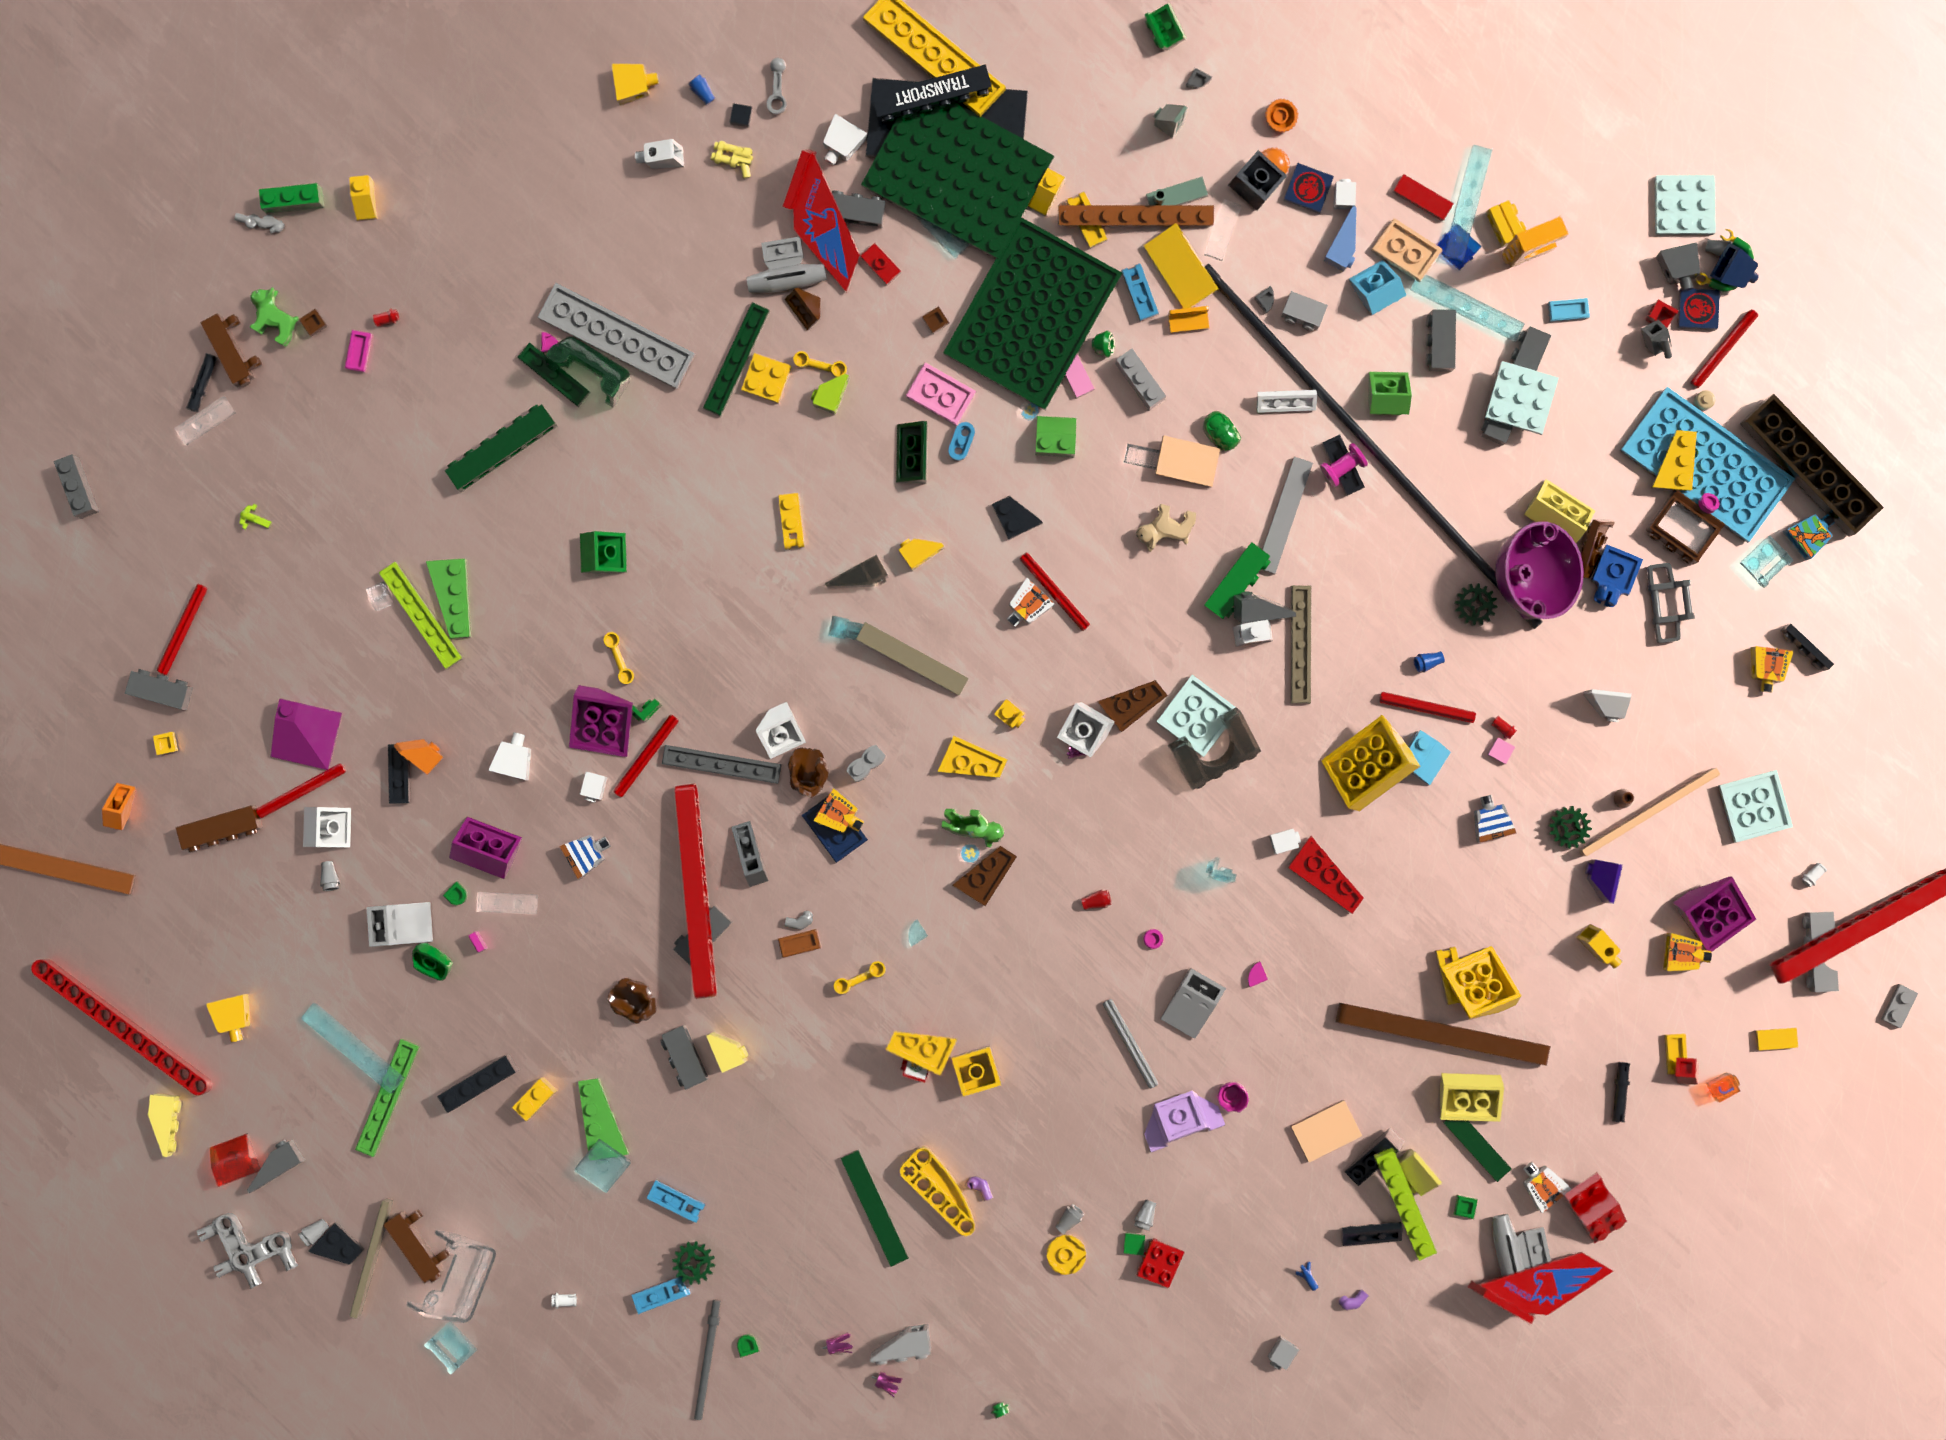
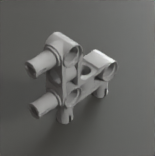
M226 1213L215 1218L212 1224L197 1230L198 1236L206 1232L205 1235L199 1237L202 1242L218 1234L226 1249L229 1260L214 1266L215 1272L223 1269L216 1273L219 1278L233 1270L244 1273L251 1289L262 1283L255 1266L265 1259L277 1254V1256H280L286 1271L298 1266L290 1250L292 1249L290 1235L284 1231L271 1234L255 1245L253 1243L250 1244L244 1236L240 1221L233 1213ZM224 1218L230 1220L231 1226L229 1228L224 1226ZM277 1236L283 1239V1246L277 1245ZM241 1254L247 1256L248 1261L246 1264L241 1262Z

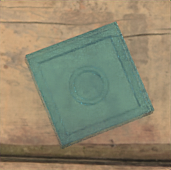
M598 1139L575 1167V1172L607 1193L631 1164V1161L601 1139Z

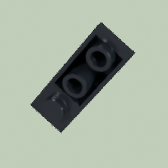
M1389 1128L1345 1170V1173L1359 1186L1379 1169L1374 1155L1393 1148L1395 1154H1397L1401 1150L1404 1141Z

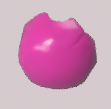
M1225 1083L1218 1092L1219 1104L1228 1112L1239 1113L1248 1105V1092L1240 1083Z

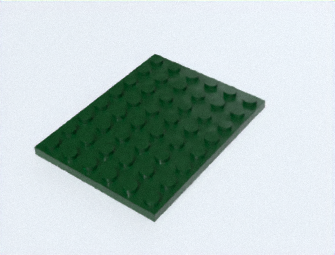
M952 102L948 107H933L929 112H914L912 116L906 118L899 116L861 186L984 253L999 259L1055 156L982 116L979 117L976 113L956 102Z
M1021 217L999 259H995L943 354L1046 411L1122 276V272Z

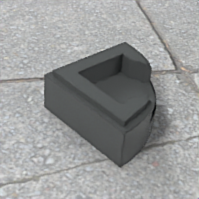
M1195 68L1186 83V87L1192 89L1204 87L1211 81L1212 76Z
M1271 286L1254 298L1265 314L1269 312L1274 302V291Z

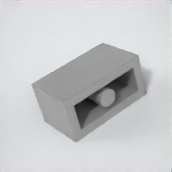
M1291 291L1281 317H1284V320L1288 323L1295 324L1297 322L1302 324V327L1306 330H1318L1328 305Z

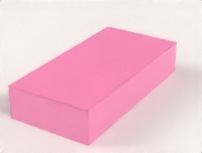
M1077 355L1065 376L1076 398H1079L1093 391L1094 387Z

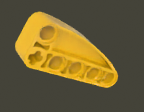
M921 1146L917 1148L901 1165L900 1175L959 1234L970 1236L974 1232L975 1222L959 1185L940 1159L928 1147ZM920 1151L928 1153L929 1157L926 1161L918 1159L917 1154ZM907 1166L909 1168L912 1166L914 1173L905 1174L906 1169L904 1167ZM921 1179L927 1180L929 1183L928 1188H919L918 1181ZM935 1193H940L943 1196V1200L940 1203H935L932 1200V1196ZM949 1207H954L958 1213L954 1217H949L946 1214V1210ZM968 1221L972 1227L970 1230L964 1231L960 1227L961 1223Z

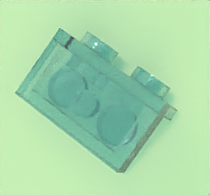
M1215 857L1212 861H1208L1206 873H1209L1208 878L1230 884L1235 882L1236 874L1232 873V869L1221 867L1217 870L1220 858Z

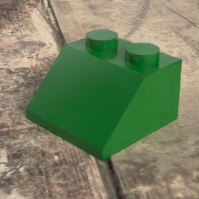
M600 531L580 533L581 573L627 572L626 533Z

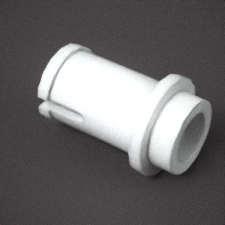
M1817 862L1807 874L1803 875V883L1808 887L1815 886L1816 881L1827 872L1826 867Z
M556 1293V1295H552V1307H556V1309L565 1306H577L576 1294L559 1295Z

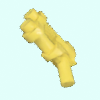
M724 141L715 142L714 149L717 150V153H712L711 160L715 161L716 164H729L732 168L741 166L743 179L750 178L749 166L752 165L751 160H753L751 155L753 154L752 149L734 146ZM725 150L733 153V156H725L723 152Z

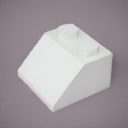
M1082 702L1075 703L1057 738L1087 756L1092 757L1106 739L1115 721Z
M304 807L303 847H350L351 808Z

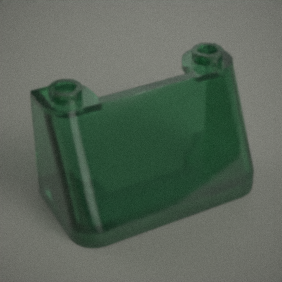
M566 337L557 342L545 356L546 367L554 372L560 367L569 369L574 361L602 378L600 386L601 390L606 394L605 403L613 408L630 382V373L627 369L574 337Z

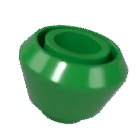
M1110 331L1099 333L1092 339V349L1095 350L1096 354L1108 358L1114 353L1115 338Z

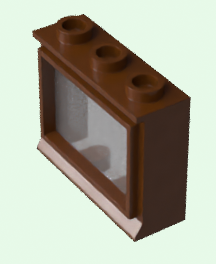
M1676 490L1670 495L1646 531L1649 532V537L1653 540L1663 542L1667 550L1681 555V559L1685 563H1692L1694 565L1699 562L1726 524L1712 514L1702 511L1698 504Z

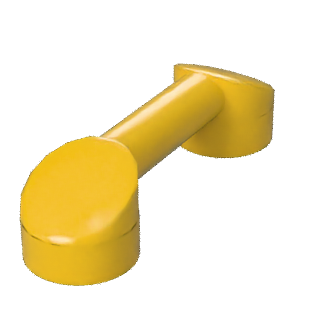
M804 351L795 353L793 357L795 365L799 368L809 366L832 372L836 378L847 373V367L842 361H836L833 365L810 359Z
M609 632L604 636V644L608 649H611L619 669L618 679L620 683L628 685L634 680V673L626 668L618 648L619 636L614 632Z
M876 961L870 965L868 971L849 980L839 978L834 983V990L838 994L844 995L850 991L851 987L872 977L881 978L886 972L885 965L882 962Z

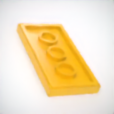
M1175 223L1144 245L1183 308L1194 307L1218 290L1217 285L1178 224Z

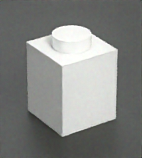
M1340 179L1334 186V209L1351 210L1353 206H1356V182H1351L1350 179Z
M586 772L580 795L585 796L584 800L595 803L596 799L602 800L607 777Z
M1294 829L1269 835L1274 854L1299 848L1298 843H1301L1298 831L1295 832Z

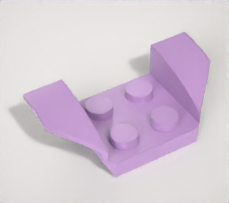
M1189 1091L1155 1104L1144 1134L1150 1151L1154 1152L1168 1147L1167 1143L1205 1129L1211 1131L1225 1126V1122L1218 1106L1198 1096L1195 1092Z

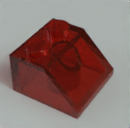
M248 1133L210 1147L211 1170L218 1187L260 1171V1166Z

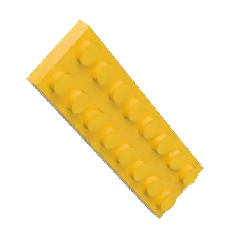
M879 0L863 16V21L932 78L980 66L902 0ZM989 72L992 92L986 97L978 98V96L971 97L969 101L963 102L964 105L979 117L1006 90V86Z

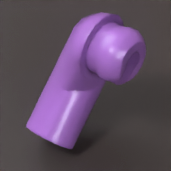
M975 1176L967 1181L968 1188L980 1191L984 1201L993 1198L986 1180Z
M1361 1289L1354 1298L1342 1296L1339 1299V1304L1345 1310L1358 1309L1369 1295Z

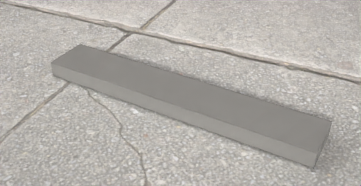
M1295 456L1262 549L1270 555L1268 560L1271 561L1265 571L1272 574L1276 573L1313 465L1312 462Z

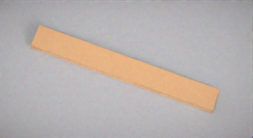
M1711 768L1578 851L1581 856L1592 854L1716 778L1720 772L1717 768Z

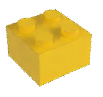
M990 1046L952 1057L963 1097L1001 1086Z

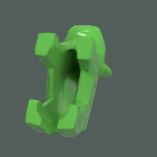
M273 287L269 290H254L250 298L257 309V318L250 328L260 334H263L269 326L279 328V335L276 336L274 341L286 347L292 340V333L295 323L299 319L298 316L292 317L276 307L275 298L278 291Z
M954 809L945 810L944 816L950 820V824L942 821L941 827L955 835L975 839L982 838L985 840L986 847L991 848L993 842H999L1004 836L1003 827L996 822L989 823L980 814L979 810L971 809L970 816L957 814Z

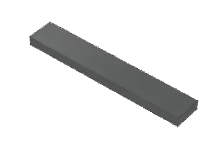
M665 745L662 764L776 784L779 783L782 764L670 745Z

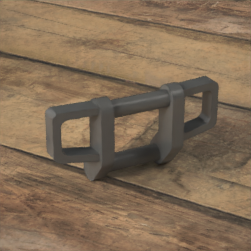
M1670 563L1650 565L1647 567L1648 591L1651 592L1654 614L1652 622L1655 628L1656 641L1658 643L1679 641L1681 639L1680 621L1696 619L1692 609L1690 594L1691 580L1675 582ZM1666 568L1669 583L1654 584L1653 569ZM1682 587L1685 614L1662 617L1658 590ZM1675 622V637L1663 639L1659 624Z

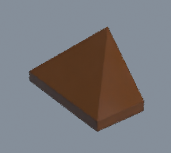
M795 288L784 299L806 330H810L820 319V297Z

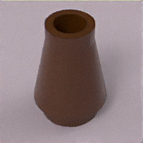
M1619 789L1614 794V803L1620 808H1627L1634 801V795L1627 789ZM1625 795L1628 796V797H1627L1628 801H1625V799H1624Z

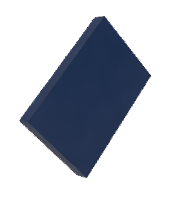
M826 797L801 816L837 863L868 839L861 829L857 832L848 826L843 833L815 822L814 819L826 801Z

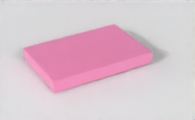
M924 363L906 398L957 426L976 391Z

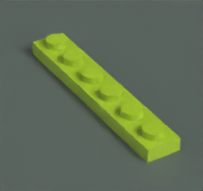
M393 562L380 571L379 574L444 668L448 669L463 659L397 562Z
M1390 1148L1374 1155L1418 1260L1420 1261L1436 1254L1437 1251L1394 1149Z

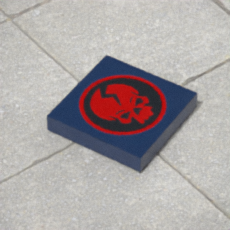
M1297 163L1284 201L1320 214L1334 176Z
M1680 288L1677 328L1717 330L1720 291L1692 289L1682 292Z

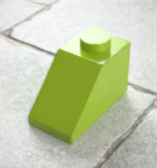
M843 374L819 385L818 390L814 389L811 397L813 406L836 415L850 379L849 375Z

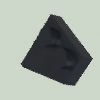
M1011 496L992 504L1008 540L1043 524L1042 520Z
M336 1222L310 1248L309 1252L350 1265L365 1249Z

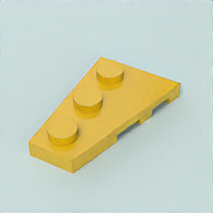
M1675 431L1651 488L1692 491L1697 432Z
M953 736L938 772L1000 778L1007 759Z
M894 1031L886 1050L941 1075L957 1039Z

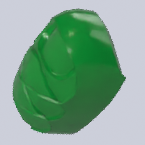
M1213 411L1205 417L1203 431L1208 439L1217 448H1220L1221 451L1229 452L1240 443L1241 436L1238 430L1225 414Z
M426 942L419 943L412 951L413 968L433 979L440 981L446 979L451 971L453 962L445 953Z

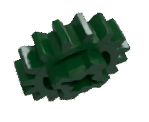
M1477 583L1475 588H1473L1472 584H1469L1468 590L1464 587L1461 589L1463 594H1456L1459 600L1454 601V604L1458 605V608L1454 611L1460 612L1458 619L1465 618L1464 624L1471 621V626H1475L1476 622L1481 626L1483 625V620L1489 622V616H1495L1492 609L1498 608L1497 605L1493 604L1497 598L1491 597L1493 591L1487 592V586L1481 589L1480 583ZM1473 592L1470 599L1464 600L1467 594ZM1482 594L1486 597L1488 602H1486L1482 598ZM1475 600H1477V604H1480V607L1476 609L1475 606L1471 605ZM1464 608L1469 611L1470 615L1465 612ZM1487 610L1485 615L1479 617L1480 611Z
M1565 806L1561 807L1562 812L1554 811L1556 817L1550 816L1553 824H1548V827L1552 828L1549 835L1555 836L1552 840L1553 842L1559 840L1558 846L1560 847L1566 844V848L1570 849L1571 844H1573L1574 848H1578V842L1585 844L1583 838H1590L1587 831L1592 830V828L1588 827L1587 824L1591 820L1585 819L1588 814H1581V808H1577L1574 811V806H1569L1568 810ZM1566 814H1572L1569 817V819L1565 820L1561 818ZM1579 820H1581L1582 828H1580ZM1572 823L1571 826L1574 830L1568 831L1569 828L1565 824ZM1557 826L1560 827L1561 834H1559ZM1572 835L1579 836L1575 840H1568Z
M695 1241L694 1246L687 1242L686 1248L682 1245L680 1246V1253L675 1251L674 1254L678 1258L672 1259V1262L677 1266L672 1269L673 1271L678 1270L676 1277L682 1276V1283L689 1280V1285H692L693 1281H696L699 1285L700 1279L708 1280L706 1274H713L709 1269L715 1267V1264L711 1263V1260L715 1259V1257L709 1256L711 1249L704 1250V1243L699 1247L697 1241ZM694 1250L700 1251L704 1256L696 1255ZM687 1252L688 1257L686 1261L680 1263L681 1257ZM691 1258H694L695 1261H701L696 1265V1268L688 1265L691 1262ZM707 1264L705 1271L700 1275V1267ZM682 1270L692 1272L693 1277L686 1275Z

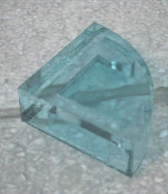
M918 919L913 922L909 929L908 939L911 947L928 936Z

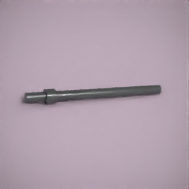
M713 1300L711 1314L708 1315L707 1324H709L694 1416L696 1420H702L716 1327L720 1321L718 1316L720 1300Z

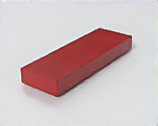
M1403 174L1393 191L1441 221L1445 220L1454 204Z

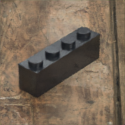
M507 1054L437 1097L445 1111L449 1113L515 1074L519 1069L511 1055Z

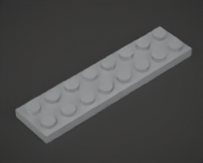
M555 283L538 315V318L676 389H678L695 356V353Z

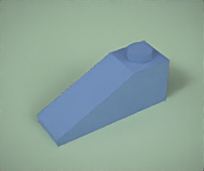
M1355 206L1350 210L1323 260L1343 272L1346 267L1351 268L1356 259L1353 257L1356 248L1357 207Z

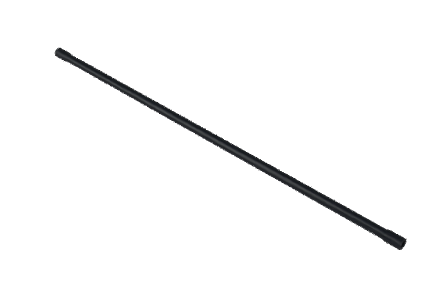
M1208 263L1205 268L1221 293L1312 390L1317 391V396L1499 590L1495 571ZM1537 618L1526 620L1533 629H1536L1543 622Z

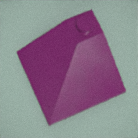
M578 685L573 698L569 748L627 757L633 703L598 688Z
M279 699L270 757L328 770L342 713Z
M1732 876L1693 889L1673 902L1698 941L1702 942L1703 948L1711 952L1757 920Z

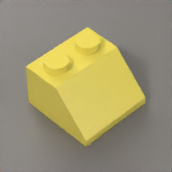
M715 1032L707 1035L722 1073L747 1061L748 1052L744 1045H740V1042Z
M1411 1148L1398 1158L1413 1194L1418 1193L1420 1196H1423L1442 1184L1421 1157Z

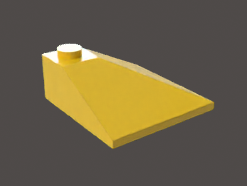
M1492 946L1440 968L1469 1019L1502 1012L1516 1006L1521 998L1520 992Z

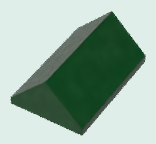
M927 421L897 424L896 483L926 484Z

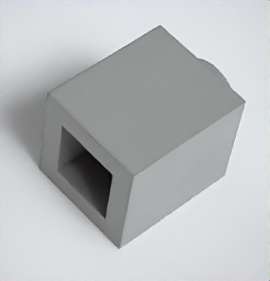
M1280 1336L1268 1355L1269 1360H1271L1270 1364L1279 1370L1281 1368L1287 1370L1299 1351L1298 1347Z

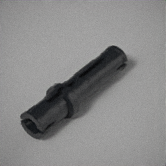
M205 353L194 388H191L192 393L186 409L199 412L202 399L206 397L207 393L205 391L218 357Z
M1617 1062V1077L1614 1079L1616 1088L1612 1121L1625 1123L1631 1063Z

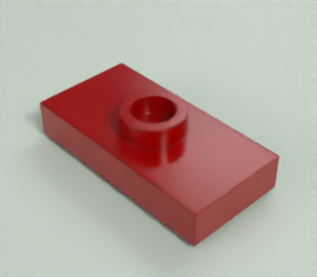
M875 243L860 256L886 285L901 273V270Z

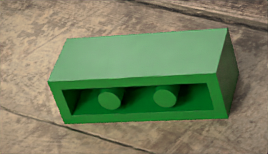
M318 183L259 189L260 208L266 214L324 208L323 189Z

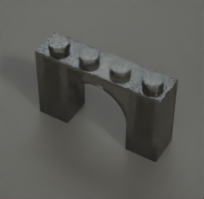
M1237 707L1219 716L1229 735L1228 749L1219 759L1213 761L1199 759L1190 741L1185 736L1168 745L1187 784L1192 790L1202 788L1206 782L1220 778L1224 772L1236 769L1240 766V763L1254 759L1258 753L1262 752L1242 712Z

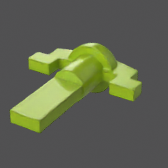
M255 504L253 506L248 505L240 513V525L245 530L248 527V524L245 523L246 520L268 529L271 521L250 513L251 510H256L257 505Z

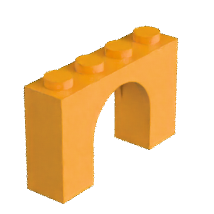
M1559 216L1516 234L1503 250L1502 257L1505 264H1509V267L1513 268L1553 251L1557 247L1555 242L1566 238L1569 234L1562 217Z

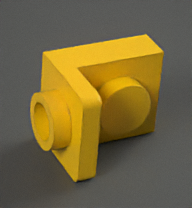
M1007 699L994 713L1011 729L1014 726L1019 728L1025 720L1023 718L1025 713Z

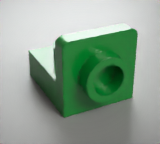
M655 698L652 701L649 699L642 706L644 709L642 712L633 705L632 715L638 721L642 719L647 722L662 704Z

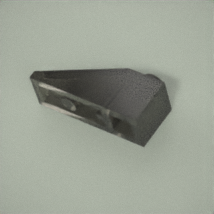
M875 555L826 582L825 585L828 589L871 587L873 585L878 587L887 582L888 574L878 556Z

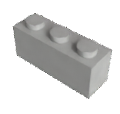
M1130 349L1116 359L1115 364L1149 411L1165 400V393L1133 349Z

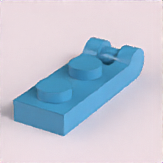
M1141 264L1134 265V268L1121 270L1139 320L1142 321L1159 315ZM1138 275L1139 279L1132 281L1131 277Z
M655 1180L646 1198L696 1223L699 1219L700 1210H703L706 1205L658 1180ZM688 1204L694 1206L691 1212L686 1210Z
M676 1277L632 1294L631 1296L638 1314L690 1295L689 1288L686 1287L685 1282L682 1283L683 1277ZM677 1285L679 1292L674 1293L672 1286Z

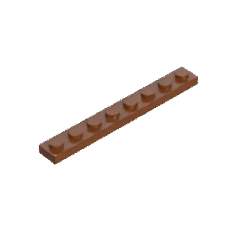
M1058 205V225H1174L1175 223L1178 225H1214V205Z

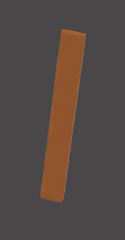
M0 844V865L125 894L132 893L136 875Z

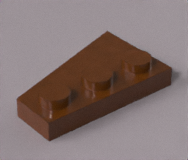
M1593 519L1589 524V534L1582 546L1583 578H1591L1600 558V552L1598 551L1603 544H1606L1608 540L1606 533L1609 527L1613 528L1615 521Z
M1155 680L1099 700L1097 703L1109 718L1115 721L1114 724L1123 732L1168 695Z
M1000 846L955 882L953 886L986 906L1017 856Z

